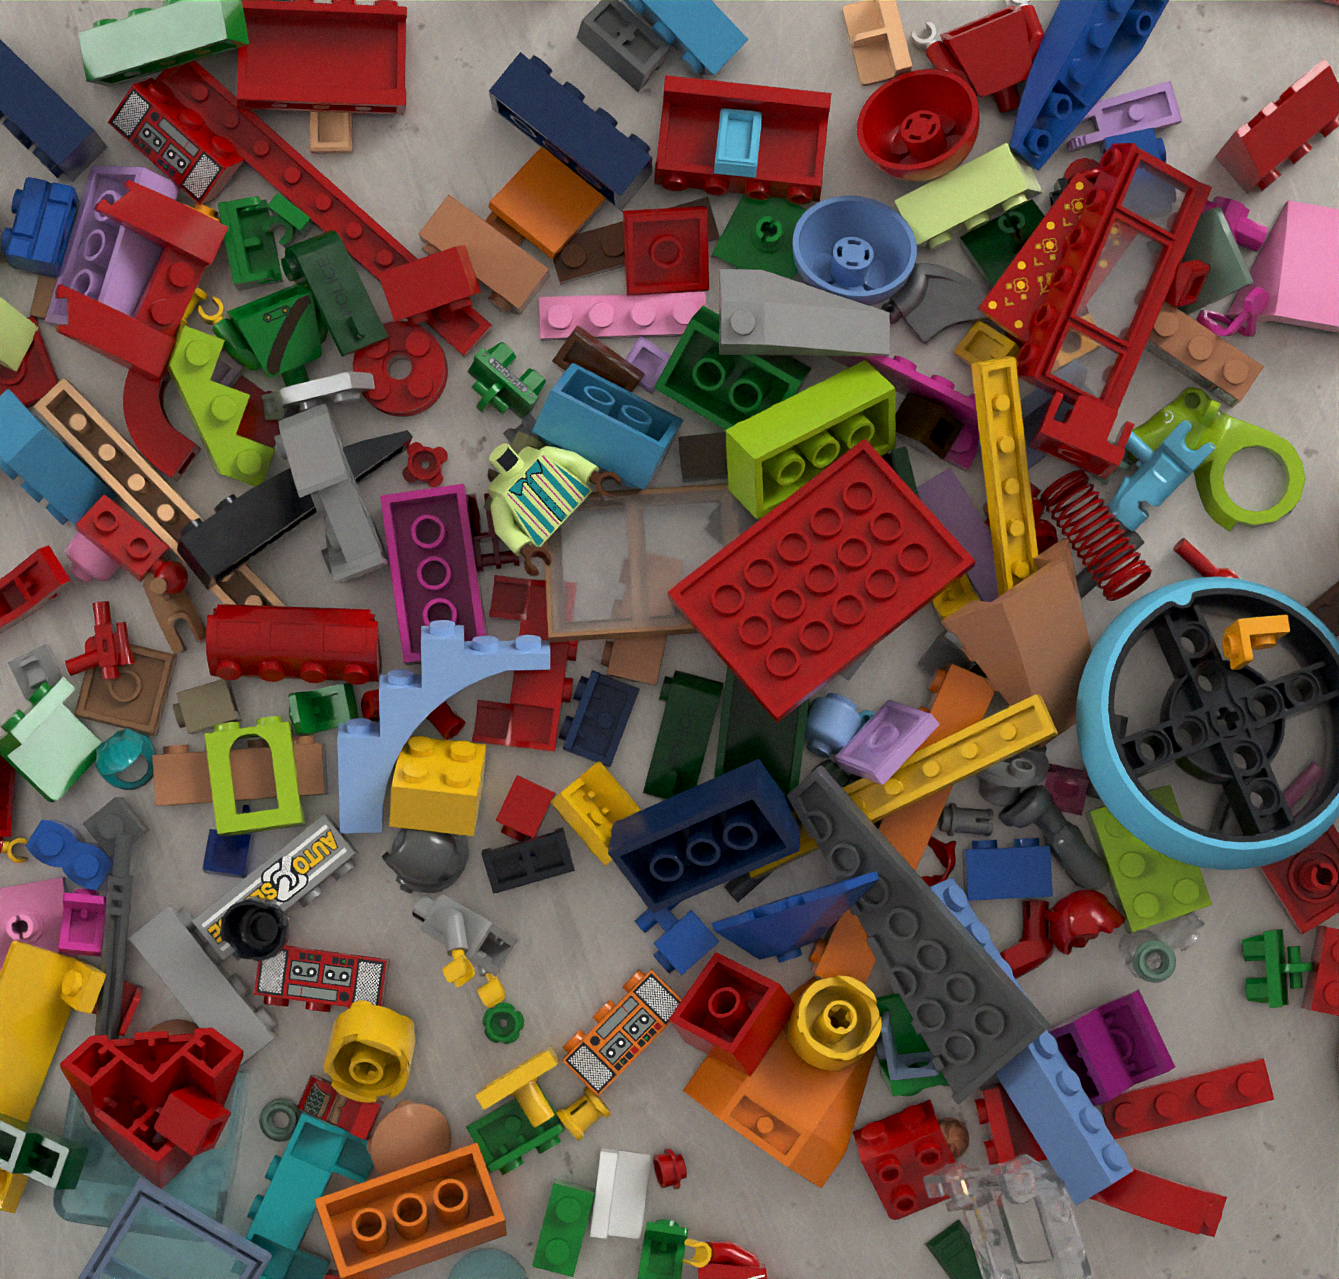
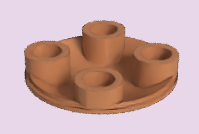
M403 1100L378 1123L373 1135L367 1141V1151L371 1155L376 1170L383 1176L448 1153L451 1144L450 1128L445 1117L434 1107L422 1103H414L411 1100Z

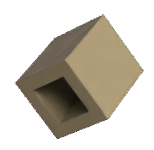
M220 679L176 693L179 703L173 704L175 718L179 728L186 727L188 734L195 735L214 729V725L242 720L230 680Z

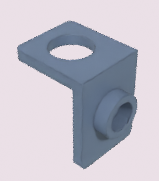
M883 1011L882 1034H879L876 1042L879 1059L887 1060L890 1081L938 1075L939 1071H937L932 1062L934 1057L931 1051L898 1055L891 1012ZM916 1062L929 1063L928 1065L920 1068L908 1067L909 1065Z

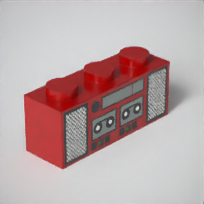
M149 78L132 85L107 122L199 205L220 196L245 160L235 151L233 144L229 140L216 135L204 124L200 114L190 108H186L173 96L172 90L166 84L154 78Z
M285 945L277 956L265 961H258L254 995L264 996V1004L288 1007L289 999L306 1001L305 1009L320 1012H330L331 1005L348 1007L350 1009L351 1004L358 1000L369 1001L373 1005L384 1007L390 959Z

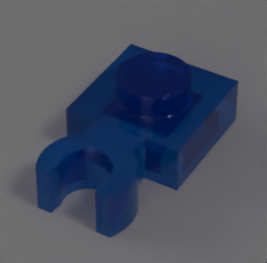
M244 804L242 813H250L249 805ZM209 829L202 868L203 872L244 879L248 870L253 841L252 835L241 834L221 837L217 834V830Z

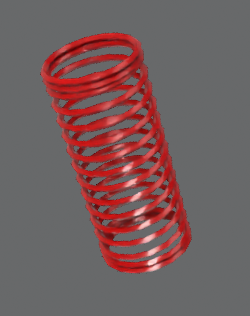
M1075 470L1062 476L1047 487L1041 494L1040 500L1046 506V511L1052 513L1051 519L1057 521L1056 526L1062 528L1061 534L1069 538V543H1072V549L1077 551V557L1082 559V565L1088 566L1087 572L1093 574L1092 580L1097 581V587L1103 589L1102 595L1108 601H1115L1133 592L1146 582L1151 576L1152 569H1150V566L1145 565V560H1139L1141 553H1133L1136 546L1128 545L1131 538L1123 537L1125 530H1118L1120 522H1113L1115 515L1108 514L1110 507H1102L1105 500L1098 499L1100 492L1093 491L1094 484H1087L1089 477L1085 474V471ZM1062 487L1052 498H1049L1056 490ZM1086 488H1089V490L1086 493H1084L1081 497L1061 507L1072 496L1076 495L1077 493ZM1095 495V496H1094L1088 503H1086L1084 506H1082V507H1080L1079 509H1077V510H1075V511H1073V512L1067 514V513H1068L1073 507H1075L1077 504H1079V503L1082 502L1083 500H1085V499H1087V498H1089V497ZM1097 503H1100L1095 509H1093L1091 512H1089L1082 518L1074 522H1071L1074 518H1076L1080 513H1082L1089 507ZM1057 504L1053 510L1049 509L1050 506ZM1063 511L1059 517H1055V513ZM1104 511V513L1100 515L1097 519H1095L1088 525L1076 530L1086 520H1088L1095 514ZM1110 518V519H1109L1104 525H1102L1100 528H1098L1097 530L1093 531L1092 533H1090V534H1088V535L1082 537V536H1083L1087 531H1089L1092 527H1094L1095 525L1099 524L1100 522H1102V521H1104V520ZM1068 519L1064 525L1060 524L1061 520ZM1074 526L1069 532H1065L1066 528ZM1112 526H1115V527H1114L1110 532H1108L1106 535H1104L1103 537L1099 538L1098 540H1096V541H1094V542L1088 544V543H1089L1093 538H1095L1097 535H1099L1100 533H1102V532L1105 531L1106 529H1108V528H1110V527H1112ZM1121 533V534H1120L1117 538H1115L1112 542H1110L1109 544L1105 545L1104 547H1102V548H1100V549L1094 551V550H1095L1098 546H1100L1103 542H1105V541L1108 540L1109 538H1111V537H1113V536H1115V535ZM1078 534L1074 540L1070 539L1071 535ZM1084 541L1080 547H1075L1076 543ZM1125 541V542H1124L1119 548H1117L1115 551H1113L1112 553L1108 554L1107 556H1105V557L1099 559V558H1100L1104 553H1106L1108 550H1110L1111 548H1113V547L1116 546L1117 544H1119V543ZM1089 549L1085 555L1080 554L1081 551ZM1130 549V550H1129L1125 555H1123L1121 558H1119L1118 560L1114 561L1113 563H1111V564H1109V565L1103 567L1105 564H1107V563H1108L1110 560H1112L1114 557H1116V556L1119 555L1120 553H1122V552H1124V551ZM1095 556L1089 563L1085 562L1087 558ZM1135 557L1131 562H1129L1121 569L1109 574L1125 561ZM1101 563L1095 570H1091L1092 566ZM1106 571L1100 578H1096L1097 573ZM1141 574L1137 579H1135L1133 582H1131L1130 584H1128V585L1125 586L1124 588H1122V589H1120V590H1118V591H1115V590L1118 589L1121 585H1123L1124 583H1126L1128 580H1130V579L1134 578L1135 576ZM1112 578L1106 585H1101L1102 581Z

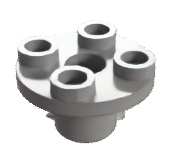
M1035 745L977 773L976 775L982 778L979 788L982 798L994 805L1009 806L1018 800L1021 787H1030L1041 783L1046 778L1049 768L1046 746L1040 748Z

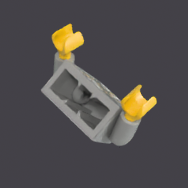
M444 894L439 896L437 901L427 895L419 898L413 908L412 915L423 922L421 931L445 946L447 954L453 956L454 959L442 968L446 980L449 983L454 982L457 988L470 981L475 975L472 962L478 966L479 975L485 976L488 983L477 988L483 1004L488 1008H492L501 1003L506 997V991L497 978V973L500 972L502 965L517 940L491 921Z

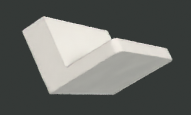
M601 1148L590 1237L607 1239V1235L633 1239L641 1237L651 1156L649 1154Z

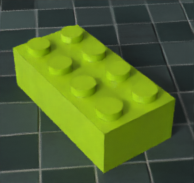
M864 360L726 429L729 491L758 520L864 438L880 456L895 449V387L867 360Z

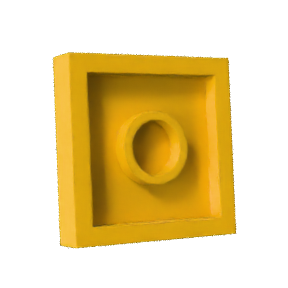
M550 1045L479 1089L475 1097L483 1110L508 1095L510 1097L515 1096L535 1128L555 1115L536 1081L539 1080L538 1077L558 1065L560 1059Z

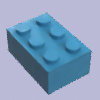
M572 363L551 389L532 433L540 436L541 440L548 446L573 451L598 468L616 473L620 477L622 484L645 490L664 462L684 420Z

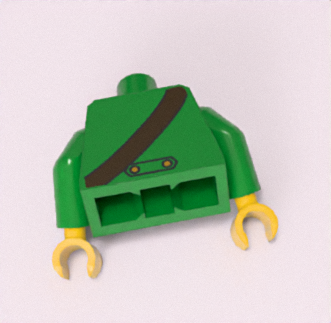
M296 283L227 311L229 319H224L223 304L219 298L212 297L213 303L219 309L218 313L213 316L206 315L202 307L198 306L200 319L208 325H214L212 331L216 337L225 340L223 347L228 355L247 369L260 370L267 377L281 374L286 387L310 381L304 364L322 356L321 344L326 341L329 329L308 285L301 287Z

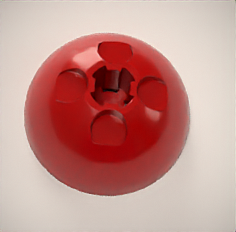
M922 69L901 74L880 86L865 102L857 121L859 144L873 165L891 177L909 182H925L940 178L956 169L966 159L975 144L980 126V109L977 97L971 86L964 79L948 71Z

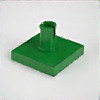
M743 194L711 257L734 269L765 270L793 280L797 273L792 251L793 233L797 222L807 210L784 198L770 197L766 200H754Z

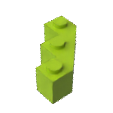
M179 324L174 336L176 343L165 365L178 389L195 430L207 451L214 470L221 475L256 487L264 482L275 449L236 434L250 395L211 381L225 340Z

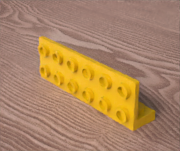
M19 941L11 943L0 971V1113L28 1123L72 1007L77 1011L92 1014L106 974L88 961ZM0 1168L1 1211L15 1214L28 1181V1176L12 1174Z

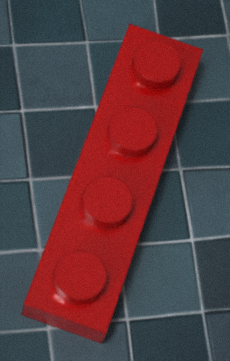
M1257 1058L1124 1091L1112 1100L1100 1104L1105 1125L1115 1140L1274 1100L1265 1060L1264 1058Z

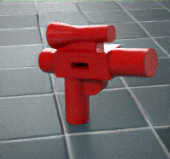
M109 601L92 603L95 619V636L89 637L86 640L85 654L65 660L66 668L70 676L99 666L103 680L118 679V666L136 664L129 647L126 622L116 623L117 633H115Z

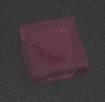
M1050 763L1045 788L1050 792L1061 812L1082 816L1090 781L1087 771Z

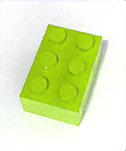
M1171 784L1148 790V793L1165 809L1182 819ZM1105 805L1084 812L1099 856L1108 866L1109 885L1118 911L1126 918L1123 924L1125 931L1135 932L1212 905L1200 867L1180 862L1152 849L1120 824Z

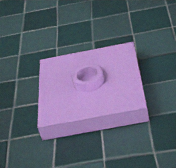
M888 700L833 760L844 771L884 785L940 724L930 713Z

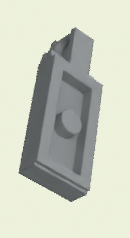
M344 372L280 388V391L262 395L265 419L282 420L295 415L297 409L303 412L335 399L336 404L360 400L359 393L375 389L373 375L364 372Z

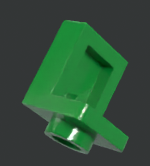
M341 683L288 695L290 703L289 717L294 725L296 735L338 729V724L346 723L350 719L359 718L353 684Z
M662 1219L655 1221V1223L647 1222L637 1279H681L682 1259H684L686 1246L684 1241L688 1237V1229L680 1227L677 1222Z

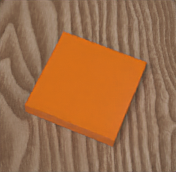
M542 146L491 199L488 208L549 258L553 259L604 205L606 197Z

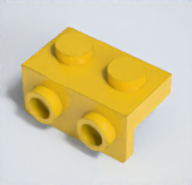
M599 761L550 801L558 810L562 819L570 824L586 843L588 849L605 866L612 861L608 851L613 823L641 811V808Z

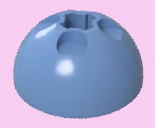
M838 196L815 204L801 216L794 229L792 251L797 271L806 285L873 306L893 296L905 284L915 265L917 244L909 224L891 207L866 197Z

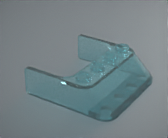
M246 1069L237 1072L226 1145L219 1149L208 1150L194 1156L191 1162L162 1188V1190L222 1225L237 1169L251 1078V1070ZM70 1087L63 1137L88 1148L89 1152L76 1189H54L53 1206L56 1213L62 1219L69 1222L109 1228L139 1177L147 1179L130 1167L101 1133L93 1131L87 1125L84 1119V1106L73 1088ZM146 1205L142 1206L128 1231L206 1241Z

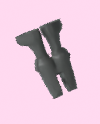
M1034 785L1026 788L1019 793L1018 800L1014 804L1005 806L999 813L998 818L1009 827L1023 828L1032 823L1037 825L1044 832L1045 845L1050 846L1051 854L1076 886L1098 890L1105 887L1109 882L1108 866L1090 848L1078 826L1066 821L1055 804L1052 795L1043 785Z

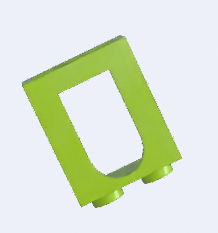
M281 716L256 719L257 726L240 728L239 722L221 723L214 725L215 732L204 733L216 828L219 836L227 837L305 826L291 733L293 732V726L290 722H282ZM262 737L268 742L272 753L279 808L237 814L230 764V750L236 740Z

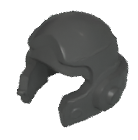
M401 828L394 840L391 855L386 852L382 855V859L397 874L396 882L400 884V890L409 894L413 891L420 893L441 892L452 886L465 869L469 852L467 836Z

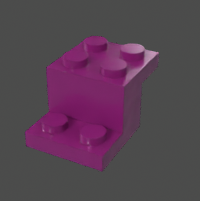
M1139 989L1073 1015L1048 1030V1033L1055 1038L1058 1049L1070 1069L1079 1077L1081 1086L1093 1106L1108 1102L1133 1085L1167 1073L1175 1068Z

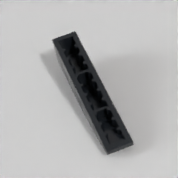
M408 430L363 440L343 447L357 485L407 450L413 438ZM291 468L248 490L238 498L234 494L228 496L214 508L216 513L204 522L200 518L190 522L180 532L182 537L179 538L177 552L205 588L209 590L318 512L310 494L299 497Z

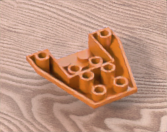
M813 976L790 993L789 997L795 1003L819 979ZM831 1017L830 1024L832 1027L836 1028L838 1020L834 1017ZM787 1024L751 1077L707 1055L683 1091L718 1119L776 1160L822 1189L846 1154L876 1052L875 1043L855 1063L839 1071L820 1069L804 1061L788 1042Z

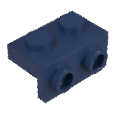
M594 670L591 671L589 678L581 676L573 696L574 700L580 702L574 717L566 715L558 739L565 741L562 749L611 767L640 688L602 675Z

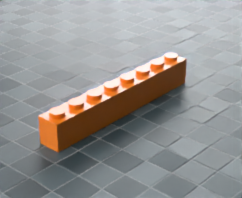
M946 662L944 669L937 667L928 686V690L933 692L927 708L920 706L919 710L932 714L940 725L913 753L983 720L995 692L984 677L949 662ZM953 785L874 824L915 871ZM849 909L828 929L824 940L819 938L814 943L808 961L813 962L812 972L824 979L836 976H849L866 984L876 958L866 941L868 936L856 914L852 916Z

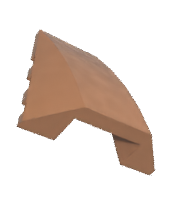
M1063 538L1035 557L1034 562L1038 571L994 601H970L941 621L949 633H954L962 643L961 649L969 660L976 661L986 674L985 680L992 690L999 692L1008 703L1006 708L1035 694L1041 695L1058 735L1037 744L1036 747L1040 748L1076 724V703L1079 684L1085 665L1092 652L1069 538Z

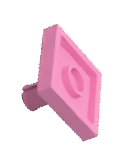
M65 877L0 888V971L13 941H19L59 953L58 946L64 908L63 895L68 893ZM65 954L78 958V955L75 954Z

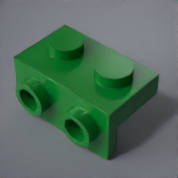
M540 1084L538 1087L555 1115L537 1127H533L516 1098L466 1126L474 1143H478L489 1173L499 1169L501 1174L504 1175L524 1163L521 1156L536 1148L538 1153L541 1154L561 1142L558 1134L562 1133L565 1127Z

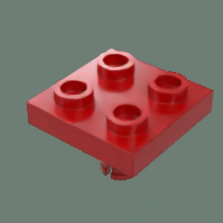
M1333 824L1315 842L1300 852L1284 860L1258 867L1300 934H1305L1339 912V833Z

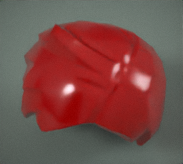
M1093 889L1072 892L1059 899L1051 909L1046 910L1043 914L1050 922L1049 934L1051 942L1064 955H1069L1072 952V947L1084 948L1090 939L1098 937L1099 932L1111 934L1113 929L1119 928L1122 923H1125L1126 919L1108 902L1104 894Z

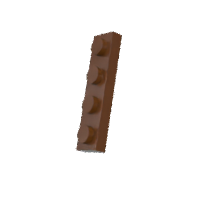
M708 197L670 207L706 206L708 210V242L719 239V232ZM623 221L576 234L553 258L560 285L624 267Z

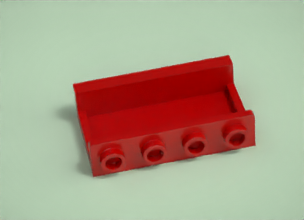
M242 0L249 45L238 48L237 109L404 115L406 108L407 7L398 6V2L393 0H376L373 2V5H357L356 0H331V3H315V0H289V2Z
M665 75L654 184L662 185L663 188L671 191H683L686 188L703 189L704 192L716 196L726 195L728 192L745 194L748 198L754 200L778 197L787 198L789 202L800 205L809 204L812 201L820 202L832 93ZM721 108L762 112L756 178L714 174Z

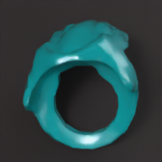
M129 728L117 731L97 748L96 768L100 776L113 787L122 790H135L146 785L153 778L152 755H156L151 739L147 735L137 733ZM140 754L147 759V773L141 779L135 782H125L115 775V773L121 772L130 766Z

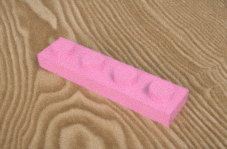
M705 292L629 296L620 294L539 297L540 340H567L577 325L596 339L639 338L640 336L644 338L682 336L695 313L702 306L706 307Z

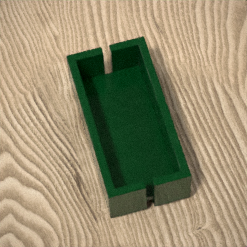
M727 666L714 778L759 759L788 799L787 795L799 785L809 698L776 723Z

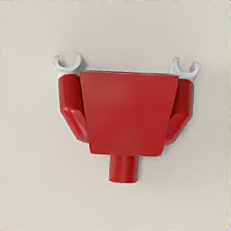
M1005 0L1006 8L941 34L942 42L937 41L936 28L932 22H925L927 30L931 33L928 39H919L915 31H912L915 47L921 51H926V56L935 69L948 71L961 77L971 86L975 95L979 98L993 94L998 110L1001 113L1019 107L1021 98L1016 84L1028 79L1029 72L1044 36L1035 7L1029 5L1030 0Z

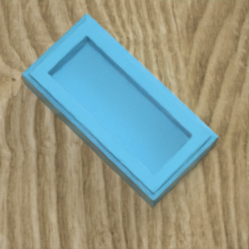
M721 108L714 174L756 178L762 112Z

